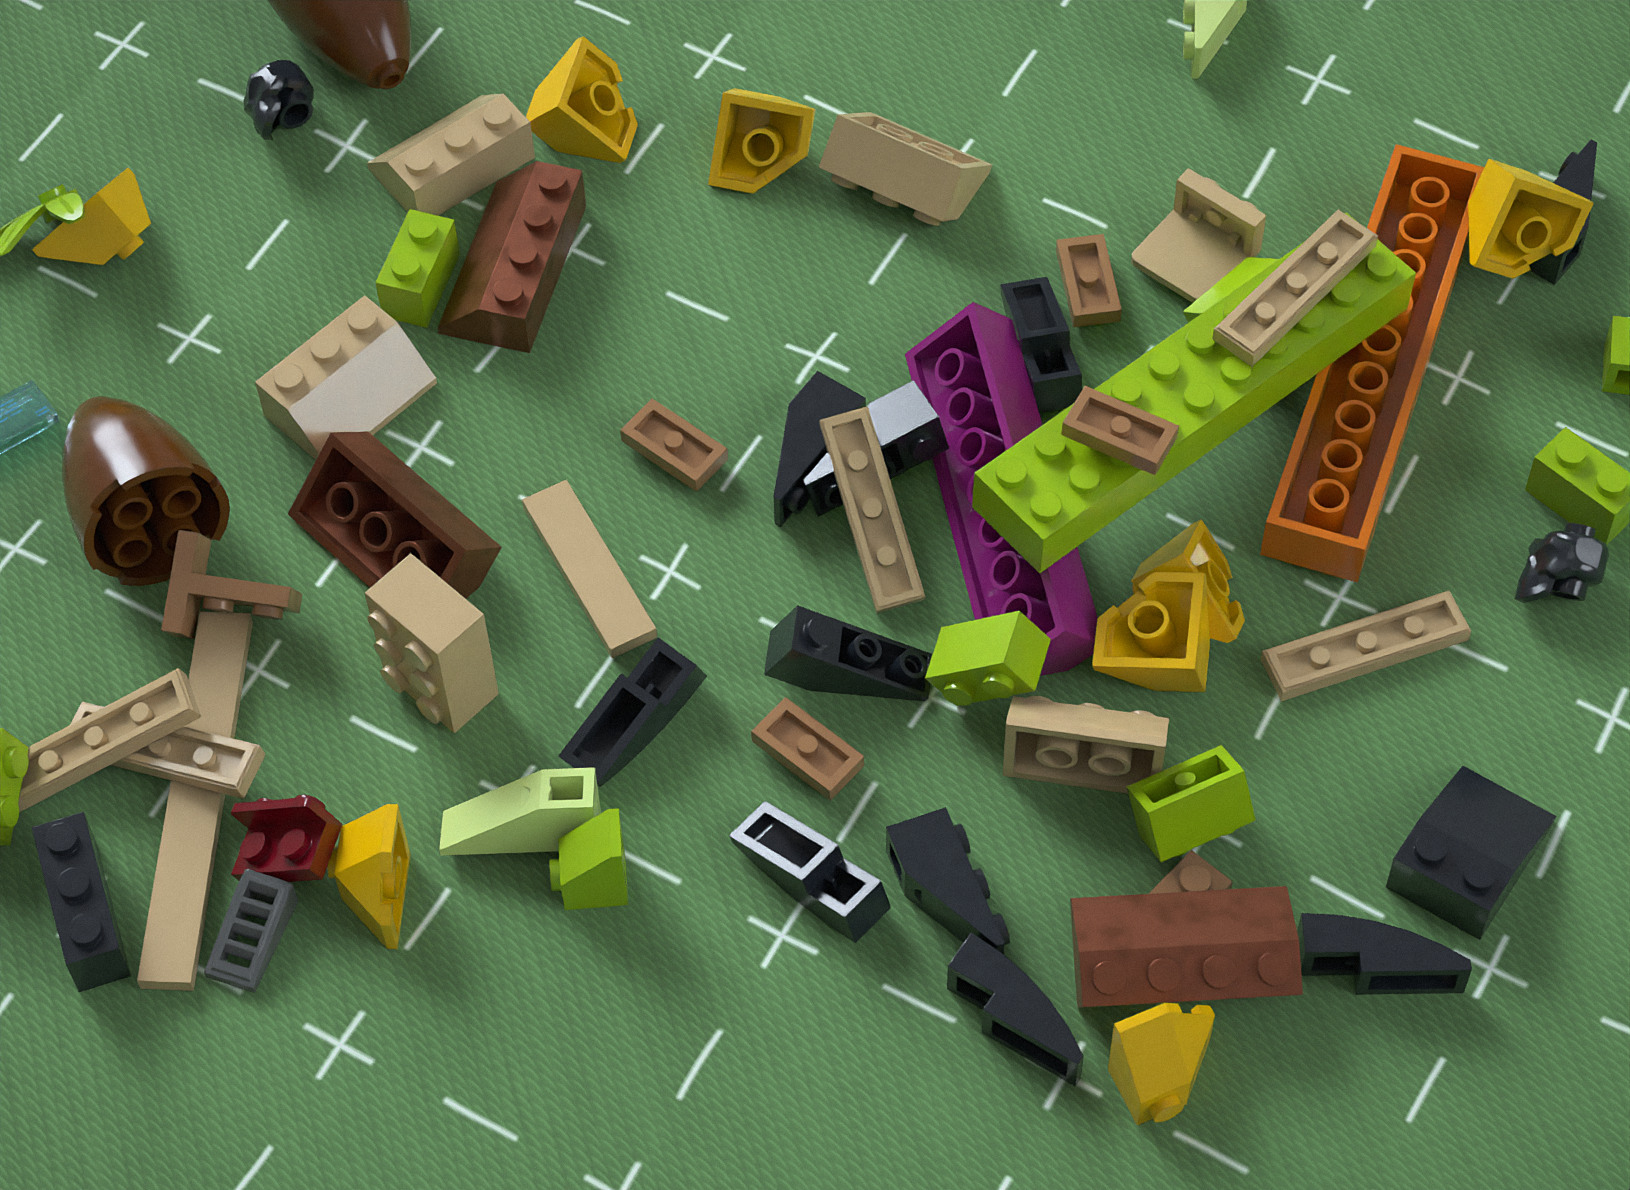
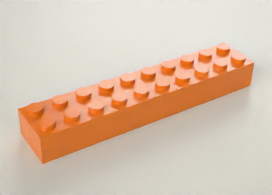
M1395 144L1367 229L1378 235V240L1416 272L1408 308L1316 374L1266 520L1260 555L1358 583L1469 240L1468 202L1484 167Z

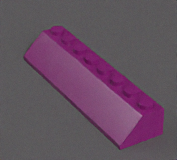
M972 302L905 353L911 380L915 381L939 416L949 446L948 450L936 455L932 459L975 620L1015 611L1022 612L1051 639L1040 676L1069 671L1094 654L1098 619L1078 547L1039 573L972 508L974 473L1042 426L1013 320Z

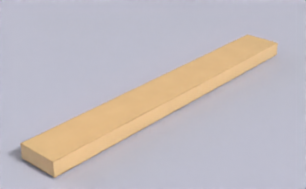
M200 612L188 680L201 717L184 727L235 738L253 626L250 613ZM171 781L137 978L140 989L194 991L225 794Z

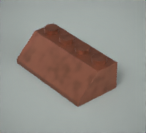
M536 161L496 182L439 323L438 334L526 353L531 352L586 208L582 170Z
M368 431L330 433L288 512L292 519L370 588L411 553L466 599L481 586L502 548Z
M1287 886L1070 898L1077 1007L1303 995L1299 938Z

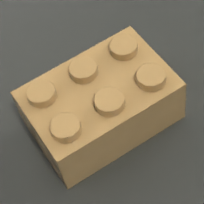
M410 553L365 592L370 613L367 620L374 630L376 638L374 648L380 656L383 667L380 670L381 676L395 692L401 694L405 691L413 697L420 712L430 722L437 724L441 721L453 733H456L499 694L484 614Z

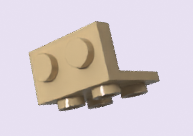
M1188 168L1177 179L1173 210L1133 251L1132 265L1194 303L1247 257H1255L1261 251L1266 215L1260 212L1252 203L1240 200L1220 188L1212 179L1202 177Z

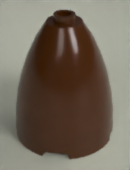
M268 0L273 10L289 30L312 53L338 72L375 89H391L403 81L409 67L412 43L411 16L408 0Z
M106 396L93 397L83 402L75 410L65 436L62 453V481L65 502L74 533L93 570L97 569L106 575L118 578L121 585L143 586L156 584L170 579L179 530L197 532L211 541H220L229 520L230 505L228 496L206 460L182 434L149 410L122 399Z

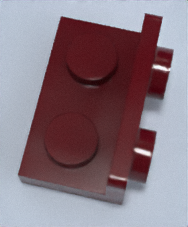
M297 795L295 798L278 800L259 798L255 802L235 803L231 815L246 826L248 831L240 846V852L231 875L240 881L244 870L250 869L287 882L323 880L343 824L325 809L326 806L322 801L309 795Z

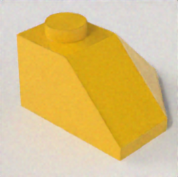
M584 36L578 38L534 92L526 114V118L531 123L532 133L557 152L617 163L625 161L638 123L632 107L625 108L617 85L623 81L617 63Z
M734 88L723 92L708 185L752 194L760 190L808 156L816 109L782 97Z
M1488 159L1468 202L1470 264L1474 267L1514 279L1529 271L1530 264L1550 253L1558 256L1573 248L1594 203L1526 170Z
M129 167L84 204V218L71 224L63 222L32 250L38 257L104 265L116 254L122 260H125L144 243L139 234L151 224L135 174Z
M1200 519L1141 562L1131 580L1133 583V594L1139 590L1138 584L1153 572L1205 573L1210 638L1229 643L1237 639L1245 618L1241 604L1237 600L1230 603L1228 597L1230 595V588L1227 580L1233 578L1228 560L1203 520Z
M1153 572L1138 584L1139 590L1119 607L1116 608L1113 605L1098 617L1092 667L1098 672L1154 691L1205 692L1210 651L1205 573Z
M386 804L343 825L340 831L339 844L334 847L327 866L328 877L335 878L341 899L387 949H398L411 856L398 804Z
M1163 1003L1114 1023L1108 1071L1136 1125L1151 1119L1156 1123L1164 1122L1179 1114L1183 1110L1184 1105H1187L1211 1038L1215 1013L1211 1006L1196 1005L1191 1009L1192 1013H1183L1177 1003Z

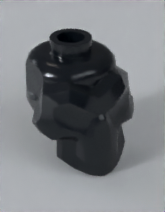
M290 60L273 61L264 64L257 72L250 75L243 101L244 111L253 119L257 133L264 140H273L272 133L279 125L287 129H294L302 126L310 119L313 113L311 103L314 99V89L299 65Z
M1566 523L1564 531H1552L1546 534L1544 539L1535 538L1528 548L1529 557L1518 580L1514 599L1527 603L1544 598L1550 594L1569 600L1584 601L1588 587L1602 582L1609 557L1607 545L1603 541L1594 538L1596 529L1582 524Z

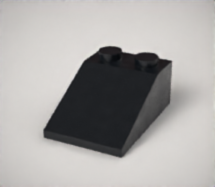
M1462 766L1419 818L1393 858L1386 888L1481 940L1557 816L1473 770Z

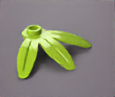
M63 184L56 186L37 196L41 202L40 205L4 225L0 229V257L14 248L25 232L41 215L45 223L58 219L71 224L84 218L85 208L77 189L75 188L67 192Z

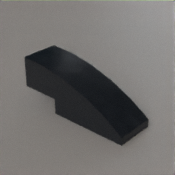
M1041 277L1000 284L1006 317L1013 320L1039 413L1068 408L1075 403L1082 391V373L1070 347V330L1048 278Z
M657 638L628 677L622 673L618 676L558 757L573 768H595L597 786L601 787L632 761L666 727L706 679L707 675L695 663L660 638Z
M766 801L729 835L731 842L780 888L827 925L854 943L891 908L881 880L844 859L838 844Z
M1301 913L1297 933L1302 976L1353 975L1355 995L1464 993L1472 971L1471 960L1438 942L1409 930L1373 920L1336 914Z
M970 933L948 965L947 990L983 1010V1034L1076 1087L1081 1079L1084 1055L1061 1015L1049 998L1026 973L1000 951Z

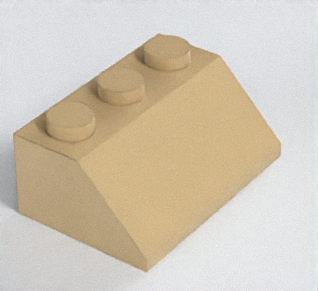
M504 94L481 95L367 162V166L371 173L407 212L409 209L438 216L534 159L531 123Z
M864 112L837 115L819 168L832 173L831 180L841 186L857 189L858 185L874 191L872 195L874 200L891 207H898L899 203L915 209L913 214L915 218L928 224L939 226L941 221L956 220L960 217L989 175L992 164L874 113Z
M364 295L259 378L255 384L264 416L316 460L330 433L368 431L374 435L436 385L437 380L398 322Z
M1013 696L1006 720L1003 776L1128 794L1127 786L1162 771L1169 718L1157 717L1153 713L1142 710L1129 713L1104 709L1092 703L1072 705L1053 702L1042 696H1030L1027 698Z

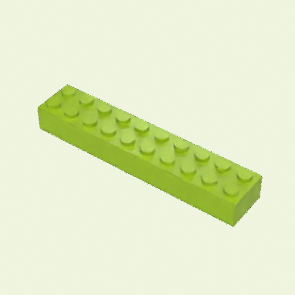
M1377 239L1376 247L1252 367L1212 339L1214 328L1303 244L1301 243L1094 389L1179 425L1177 439L1156 475L1061 435L1062 423L1074 405L1073 403L974 473L972 508L1039 573L1043 572L1408 308L1416 272Z

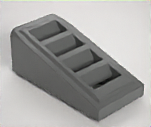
M250 869L244 870L205 968L204 974L207 978L253 993L256 992L298 903L294 886L290 882ZM248 915L267 922L265 926L246 921ZM238 935L259 941L257 948L236 941ZM229 954L252 961L249 969L226 962Z

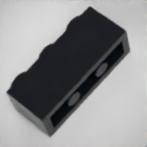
M84 812L31 827L65 963L78 992L131 977L97 843Z

